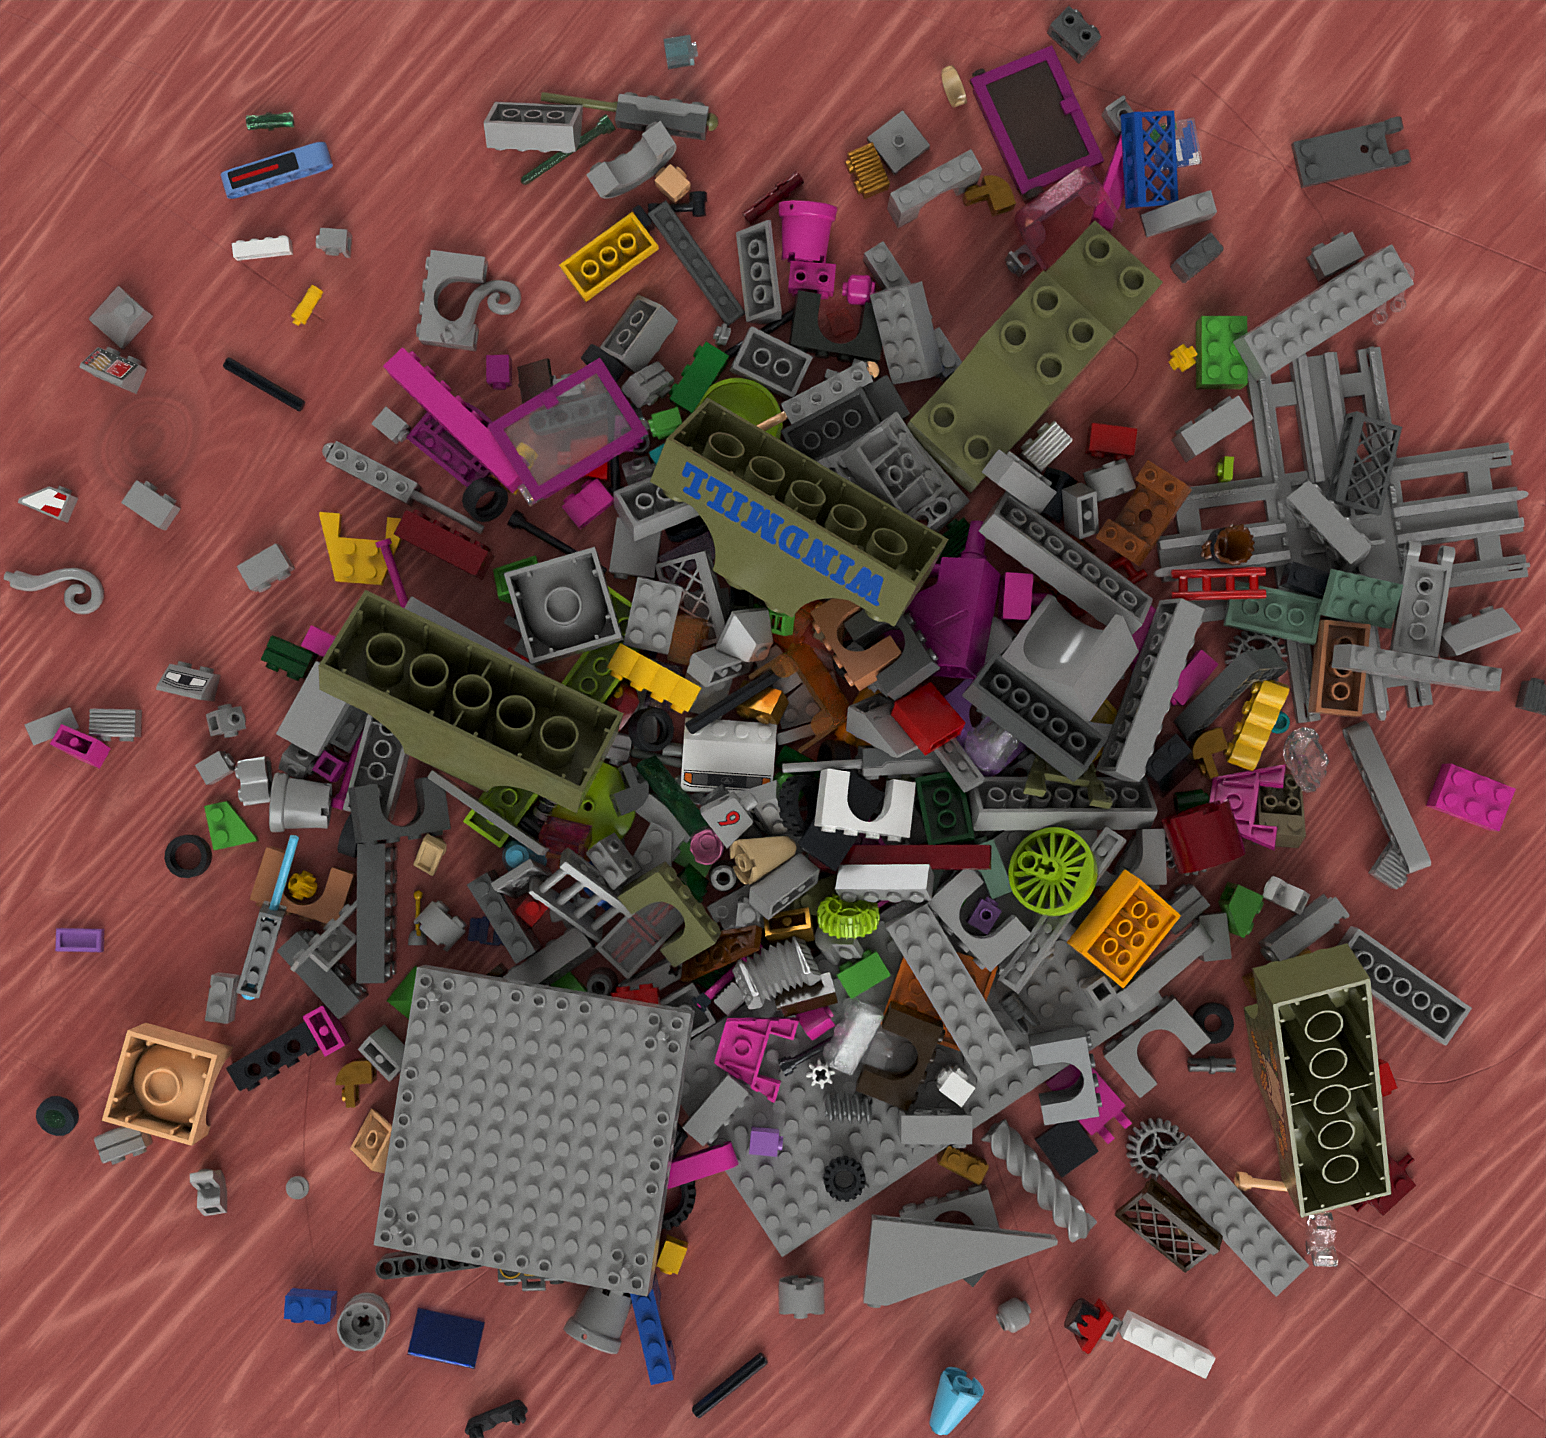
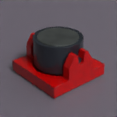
M1079 1298L1069 1310L1064 1327L1075 1334L1081 1350L1089 1354L1114 1316L1106 1302L1098 1298L1093 1305L1087 1300Z

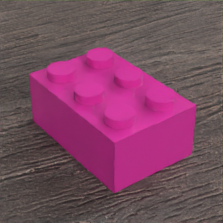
M1442 764L1426 806L1489 831H1500L1516 789L1454 764Z

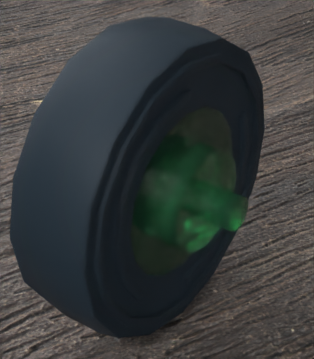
M51 1096L43 1100L37 1108L36 1120L39 1126L47 1133L55 1136H64L70 1133L77 1125L79 1113L76 1106L67 1098Z

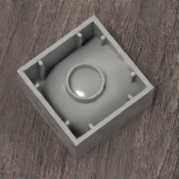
M595 547L504 573L531 665L535 667L624 641L600 558Z
M1047 594L1002 655V658L1082 720L1090 722L1139 651L1123 616L1115 614L1104 630L1095 629L1075 619L1059 604L1055 596Z

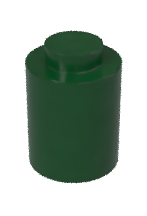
M1202 789L1175 792L1173 794V802L1176 814L1178 815L1189 808L1209 803L1208 794L1204 793Z

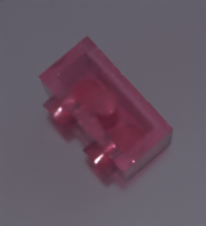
M548 816L539 833V841L550 848L548 850L549 853L561 855L568 847L584 859L592 843V826Z

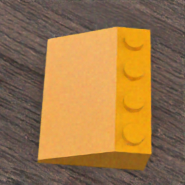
M1124 869L1066 943L1124 989L1181 915L1141 879Z

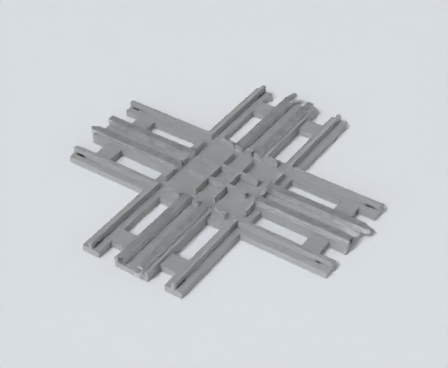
M1372 346L1355 351L1358 373L1340 375L1337 352H1327L1323 355L1307 357L1306 353L1289 363L1291 382L1272 384L1271 376L1258 380L1257 383L1248 369L1247 391L1250 412L1254 418L1252 419L1260 477L1190 487L1192 491L1175 514L1177 534L1160 536L1156 542L1160 569L1153 573L1155 577H1161L1162 583L1178 581V579H1171V570L1273 567L1276 589L1310 596L1279 586L1287 563L1294 561L1329 573L1331 569H1342L1337 561H1330L1326 556L1328 553L1325 550V546L1317 544L1312 539L1309 532L1311 529L1309 527L1303 528L1285 506V502L1290 494L1308 480L1312 484H1317L1326 498L1346 416L1344 398L1362 396L1365 416L1391 423L1380 347ZM1367 354L1369 355L1370 367H1368ZM1295 405L1305 471L1285 474L1275 408ZM1366 423L1367 435L1369 436L1374 431L1371 425ZM1385 429L1381 432L1386 443L1392 440V430ZM1377 436L1368 440L1373 451L1382 447ZM1509 443L1401 458L1395 456L1381 515L1377 516L1336 504L1340 514L1344 518L1348 517L1355 525L1354 528L1360 534H1365L1372 546L1365 561L1350 573L1400 584L1404 564L1403 551L1407 540L1421 542V546L1474 539L1477 561L1453 564L1449 588L1529 577L1527 567H1530V562L1526 563L1525 554L1503 557L1500 535L1523 532V527L1525 526L1524 518H1519L1517 500L1528 496L1527 491H1519L1517 487L1495 490L1492 488L1490 469L1512 465L1511 455L1514 454L1513 450L1509 449ZM1384 449L1375 454L1381 465L1387 462L1388 456ZM1372 459L1371 462L1363 463L1368 473L1376 469ZM1358 466L1352 469V476L1355 482L1364 477ZM1379 472L1370 476L1376 487L1381 485L1382 477ZM1464 472L1467 494L1403 502L1400 481ZM1366 479L1357 484L1363 495L1371 491ZM1351 488L1347 491L1345 500L1354 502L1358 497L1354 489ZM1374 494L1365 498L1369 507L1376 508L1377 499ZM1264 501L1267 522L1244 525V527H1248L1251 532L1250 534L1254 535L1252 540L1255 541L1253 545L1254 551L1251 552L1253 555L1247 560V563L1232 566L1230 564L1216 563L1211 558L1206 560L1204 557H1201L1202 545L1207 541L1212 531L1216 529L1202 531L1199 509ZM1188 578V591H1202V578ZM1422 582L1420 588L1425 591L1428 586L1425 582ZM1228 599L1188 601L1205 609L1202 615V623L1225 619ZM1326 616V620L1358 623ZM1371 625L1369 647L1381 649L1378 627ZM1284 639L1285 651L1288 654L1286 658L1296 723L1321 720L1320 714L1308 712L1313 667L1310 644ZM1366 673L1362 714L1375 713L1379 721H1384L1386 711H1390L1387 688L1405 686L1408 708L1432 705L1430 683ZM1416 688H1418L1420 702L1417 699ZM1305 703H1306L1307 717L1305 716V709H1304V704H1305Z

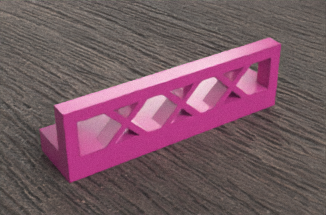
M1122 133L1117 141L1089 223L1091 225L1095 220L1109 232L1112 230L1125 192Z

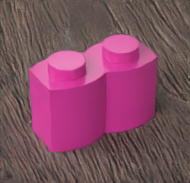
M589 479L581 486L583 490L576 495L572 493L563 500L565 503L562 506L563 510L580 530L614 504V498L598 479L594 481Z

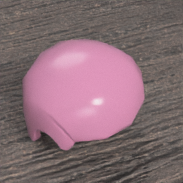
M705 828L697 831L691 838L690 851L697 863L709 865L715 863L722 856L724 844L713 829Z

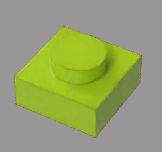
M1224 456L1217 462L1215 475L1218 476V482H1229L1232 480L1234 457Z

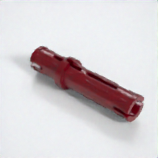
M795 171L781 183L775 184V188L742 212L748 223L752 224L783 199L786 200L792 191L804 184L803 178Z

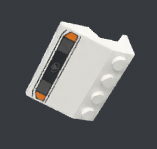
M686 718L685 723L691 720L692 718ZM715 720L694 734L689 733L685 726L681 791L710 793L723 783L729 792L738 793L772 782L777 725L759 722Z

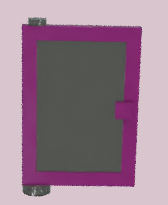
M1052 45L988 72H985L982 68L972 74L973 78L969 82L973 88V94L1014 185L1019 190L1025 204L1041 198L1045 194L1044 187L1104 162V158Z

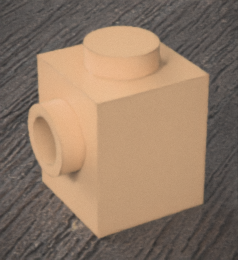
M670 164L667 168L662 167L655 175L656 187L672 203H678L691 190L690 182L686 179L687 175L679 167L675 169Z

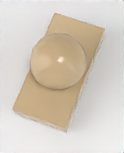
M427 833L423 838L413 865L433 876L438 869L442 856L446 853L447 844L442 838L433 837Z

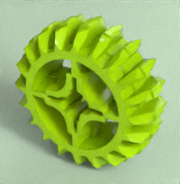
M832 894V897H826L825 901L820 902L817 919L819 928L824 933H828L829 936H836L837 939L844 937L847 940L848 938L856 939L858 936L865 937V934H872V931L876 930L879 924L880 912L876 902H868L866 900L845 902L838 895Z

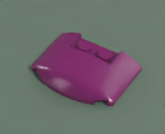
M466 402L467 406L465 408L470 413L474 410L483 419L481 423L485 427L492 423L490 418L482 411ZM428 412L406 437L466 487L473 481L482 477H488L490 474Z

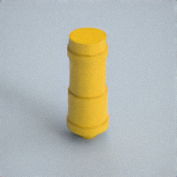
M314 285L308 288L301 303H299L294 313L291 314V317L294 318L292 323L297 326L300 323L303 325L307 323L306 321L313 312L312 310L324 293L322 290Z

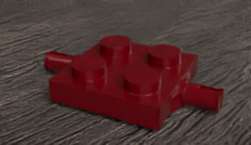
M1387 1153L1391 1194L1352 1204L1351 1206L1357 1212L1366 1204H1369L1384 1216L1416 1186L1405 1170L1415 1161L1409 1153L1399 1162Z

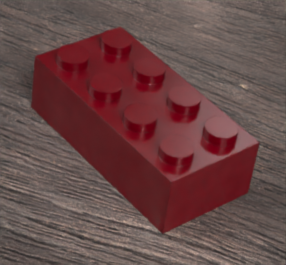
M416 509L413 512L405 511L394 532L395 536L483 580L495 557L489 553L491 549L476 540L472 544L470 542L471 538L457 530L454 533L449 532L451 528L437 520H434L433 523L429 522L431 518Z

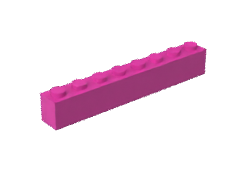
M402 347L383 365L387 373L513 494L523 482L488 426L485 427L481 423L483 419L474 410L470 413L465 408L467 406L466 402L458 395L454 397L450 393L452 389L443 380L439 383L434 378L436 374L430 367L426 366L424 368L420 365L419 362L421 360L413 351L408 353ZM520 455L528 468L530 464Z

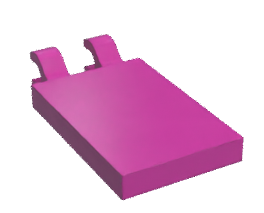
M1070 1064L1053 1075L1045 1083L1052 1091L1069 1088L1078 1080L1081 1071L1076 1066ZM1091 1068L1092 1074L1096 1073L1099 1087L1095 1088V1092L1100 1093L1102 1107H1098L1100 1117L1078 1121L1091 1136L1097 1131L1105 1142L1109 1144L1115 1138L1105 1128L1104 1124L1112 1117H1115L1124 1129L1132 1123L1121 1111L1126 1105L1099 1074Z

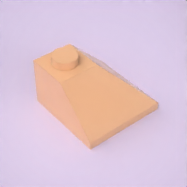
M371 1108L350 1148L372 1171L385 1174L392 1125L375 1109Z

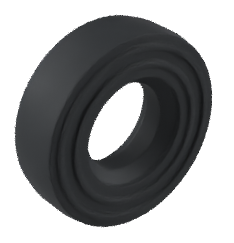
M1216 1002L1202 1004L1195 1010L1192 1016L1211 1039L1209 1044L1225 1041L1229 1038L1234 1028L1231 1012L1225 1006ZM1211 1014H1216L1221 1019L1220 1028L1214 1032L1208 1031L1204 1026L1205 1018Z

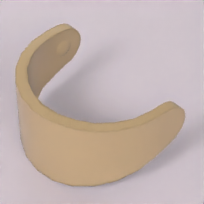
M952 65L943 68L941 71L942 83L949 103L953 108L966 104V93L957 70Z

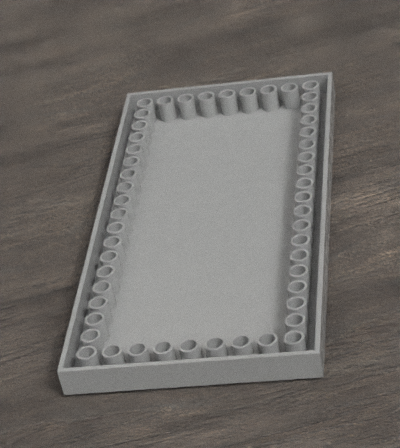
M1002 830L991 837L995 841L1007 875L1011 857L1017 846L1027 836L1038 830ZM1049 837V838L1043 839V841H1044L1045 846H1046V848H1047V850H1048V853H1049V855H1050V837ZM1057 841V852H1058L1059 847H1060V844H1059V842ZM1038 843L1031 847L1033 851L1043 855ZM1035 860L1029 863L1028 868L1034 866ZM945 870L940 877L939 887L957 870ZM974 870L977 873V875L982 879L979 871ZM1035 877L1018 878L1019 885ZM984 883L966 898L965 904L960 908V912L966 919L979 897L983 900L989 897ZM1034 887L1022 892L1024 898ZM1013 891L992 899L999 903L997 908L1002 912L988 934L995 931L1012 914L1030 932L1035 926L1031 925L1034 911L1021 904ZM1093 893L1070 920L1069 923L1073 927L1078 928L1097 905L1098 901ZM1038 896L1031 902V905L1036 907ZM900 901L891 903L879 911L880 920L877 929L873 930L872 934H865V937L858 936L856 938L864 951L869 948L871 951L876 949L891 976L853 999L849 997L836 972L839 971L838 967L849 960L853 963L859 958H841L839 965H833L825 959L821 951L812 956L816 965H818L820 974L828 972L831 974L838 1000L837 1004L829 1005L834 1014V1017L831 1019L835 1026L813 1041L805 1033L800 1023H798L794 1040L769 1034L758 1074L781 1081L775 1103L769 1101L761 1092L751 1089L749 1084L739 1078V1081L749 1089V1094L747 1095L749 1100L742 1108L737 1107L732 1114L735 1116L727 1126L721 1125L717 1130L719 1132L717 1138L711 1144L707 1142V1145L711 1147L718 1144L722 1146L724 1142L731 1141L739 1164L725 1170V1172L782 1257L950 1145L943 1144L942 1148H931L929 1144H919L918 1148L905 1147V1144H901L898 1136V1107L873 1097L872 1120L870 1124H867L865 1117H863L861 1124H858L856 1117H854L852 1124H849L847 1117L844 1118L842 1124L839 1123L838 1117H835L833 1123H830L828 1116L825 1118L826 1093L830 1094L831 1100H833L836 1093L839 1094L841 1100L844 1094H848L850 1100H852L854 1094H857L859 1101H861L863 1093L856 1091V1081L864 1062L889 1072H901L912 1066L917 1058V1049L911 1041L882 1029V1024H880L903 957L884 923L916 905L917 902ZM966 921L961 923L969 934L975 936L987 935ZM941 926L955 951L968 955L957 944L960 939L956 934L953 933L950 936ZM1058 938L1053 944L1055 946L1054 958L1045 965L1038 966L1019 994L1017 993L1038 1019L1040 1025L1033 1027L1022 1016V1020L1028 1027V1032L1024 1035L1010 1019L1011 1017L1008 1016L1007 1012L998 1003L1012 989L998 980L1000 975H998L997 971L986 1001L1023 1064L983 1088L961 1051L936 1044L934 1049L937 1051L932 1064L928 1063L925 1070L928 1071L926 1080L923 1085L919 1084L917 1088L919 1092L918 1098L914 1105L910 1104V1107H960L940 1092L935 1084L937 1080L935 1076L941 1067L946 1068L949 1064L954 1068L955 1065H958L967 1072L968 1079L971 1080L975 1087V1090L962 1106L968 1107L972 1115L973 1130L1070 1065V1063L1057 1062L1034 1066L1028 1034L1083 1025L1085 1034L1090 1033L1092 1047L1088 1048V1051H1091L1158 1006L1163 1001V998L1157 992L1133 1012H1129L1117 996L1100 1008L1093 1007L1081 989V985L1090 976L1099 973L1101 970L1066 943L1067 940ZM772 995L771 1001L765 998L763 1007L748 1009L746 1002H743L730 1016L725 1014L715 1024L691 1037L681 1105L688 1116L695 1111L727 1073L714 1064L727 1018L784 1017L782 1009L777 1010ZM872 1014L880 1016L879 1022L797 1065V1068L793 1070L794 1073L785 1077L777 1061L784 1056L786 1058L791 1056L792 1058ZM818 1058H820L823 1064L830 1061L828 1069L835 1070V1074L830 1075L833 1083H824L823 1089H821L818 1083L811 1086L813 1078L806 1077V1073L812 1072L809 1063L817 1064ZM825 1069L821 1071L816 1070L817 1078L819 1076L825 1077ZM751 1126L779 1129V1136H783L782 1150L777 1151V1157L749 1154ZM844 1156H848L849 1159L854 1158L857 1163L861 1164L866 1178L865 1188L862 1189L861 1195L858 1194L855 1200L849 1199V1202H845V1200L837 1201V1198H832L825 1189L823 1178L825 1168L829 1166L831 1160L835 1161L837 1157L844 1158ZM846 1170L840 1171L835 1178L836 1183L840 1187H848L854 1180L852 1173Z

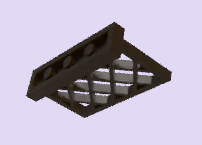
M1153 1178L1148 1180L1140 1192L1115 1212V1216L1185 1273L1208 1255L1212 1254L1214 1256L1220 1251L1223 1236ZM1143 1198L1152 1207L1140 1206L1139 1201ZM1125 1212H1137V1218H1130ZM1141 1212L1153 1213V1220L1142 1219ZM1157 1214H1163L1169 1221L1158 1220ZM1143 1225L1154 1226L1155 1233L1147 1232L1143 1229ZM1159 1227L1170 1228L1171 1234L1159 1233ZM1175 1228L1181 1229L1187 1236L1176 1235ZM1160 1240L1172 1241L1173 1247L1164 1246ZM1176 1241L1188 1242L1189 1249L1177 1248ZM1193 1243H1198L1204 1250L1193 1249ZM1178 1254L1190 1255V1261L1185 1263L1178 1257Z

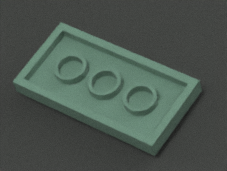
M1331 569L1319 614L1391 629L1404 585Z
M1235 580V590H1249V583ZM1259 586V589H1266V598L1228 599L1223 626L1310 645L1316 644L1321 617L1319 611L1323 599Z

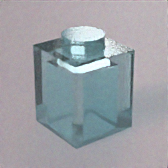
M690 35L663 39L668 69L695 65L694 57L698 56L696 42H691Z

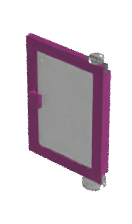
M598 358L487 425L522 480L523 484L518 486V489L529 506L542 499H547L636 445L641 439L649 435L647 430L650 429L644 417L638 418L601 358Z

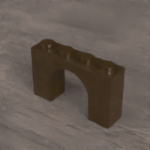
M811 915L813 920L814 934H816V930L818 928L817 923L815 920V916ZM763 928V938H761L760 943L768 951L769 944L765 936V928ZM815 940L806 942L808 948L817 946ZM830 972L821 974L822 978L812 986L803 982V986L801 987L797 984L796 989L791 985L789 991L783 988L782 995L777 992L778 996L774 997L777 1010L782 1009L784 1018L837 1004L838 1000Z
M890 1001L882 1020V1029L911 1041L917 1049V1058L912 1066L901 1072H889L864 1062L856 1081V1091L908 1111L910 1104L914 1105L919 1094L917 1088L919 1084L923 1085L928 1073V1071H925L928 1063H933L937 1052L934 1049L937 1042H942L945 1030H943V1021Z

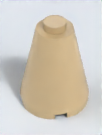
M788 836L739 839L730 845V858H735L736 865L733 866V869L738 879L743 884L750 885L793 858L797 847L795 841Z

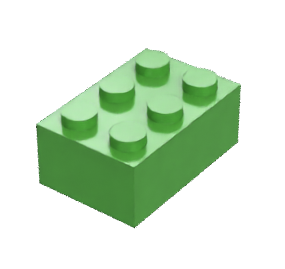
M1201 316L1196 321V352L1198 353L1196 356V389H1242L1248 384V368L1233 341L1247 333V316Z

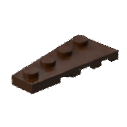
M753 925L721 931L714 945L682 963L680 981L688 983L759 951L762 928Z

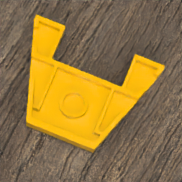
M319 512L335 581L383 585L388 568L381 548H377L375 544L381 540L340 537L342 514ZM387 517L385 539L391 538L392 544H389L394 557L402 539L394 535L401 518Z

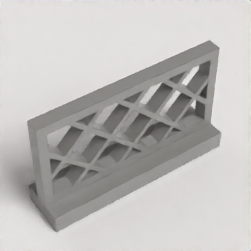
M710 550L655 564L660 582L678 585L675 581L680 572L691 578L687 588L682 590L684 593L679 603V608L690 615L684 625L676 620L673 630L679 653L718 643L729 618L716 572L713 571L714 564ZM695 558L697 569L694 575L685 571L683 567L687 560ZM682 562L680 567L675 565L676 563ZM670 565L677 570L672 581L664 577L662 567ZM694 580L703 586V592L700 597L689 591ZM686 595L698 600L692 611L681 605ZM700 602L709 608L710 612L706 619L695 613ZM693 616L704 622L698 633L687 627ZM706 625L715 629L717 638L709 640L701 635ZM685 630L696 636L691 645L684 646L682 635Z

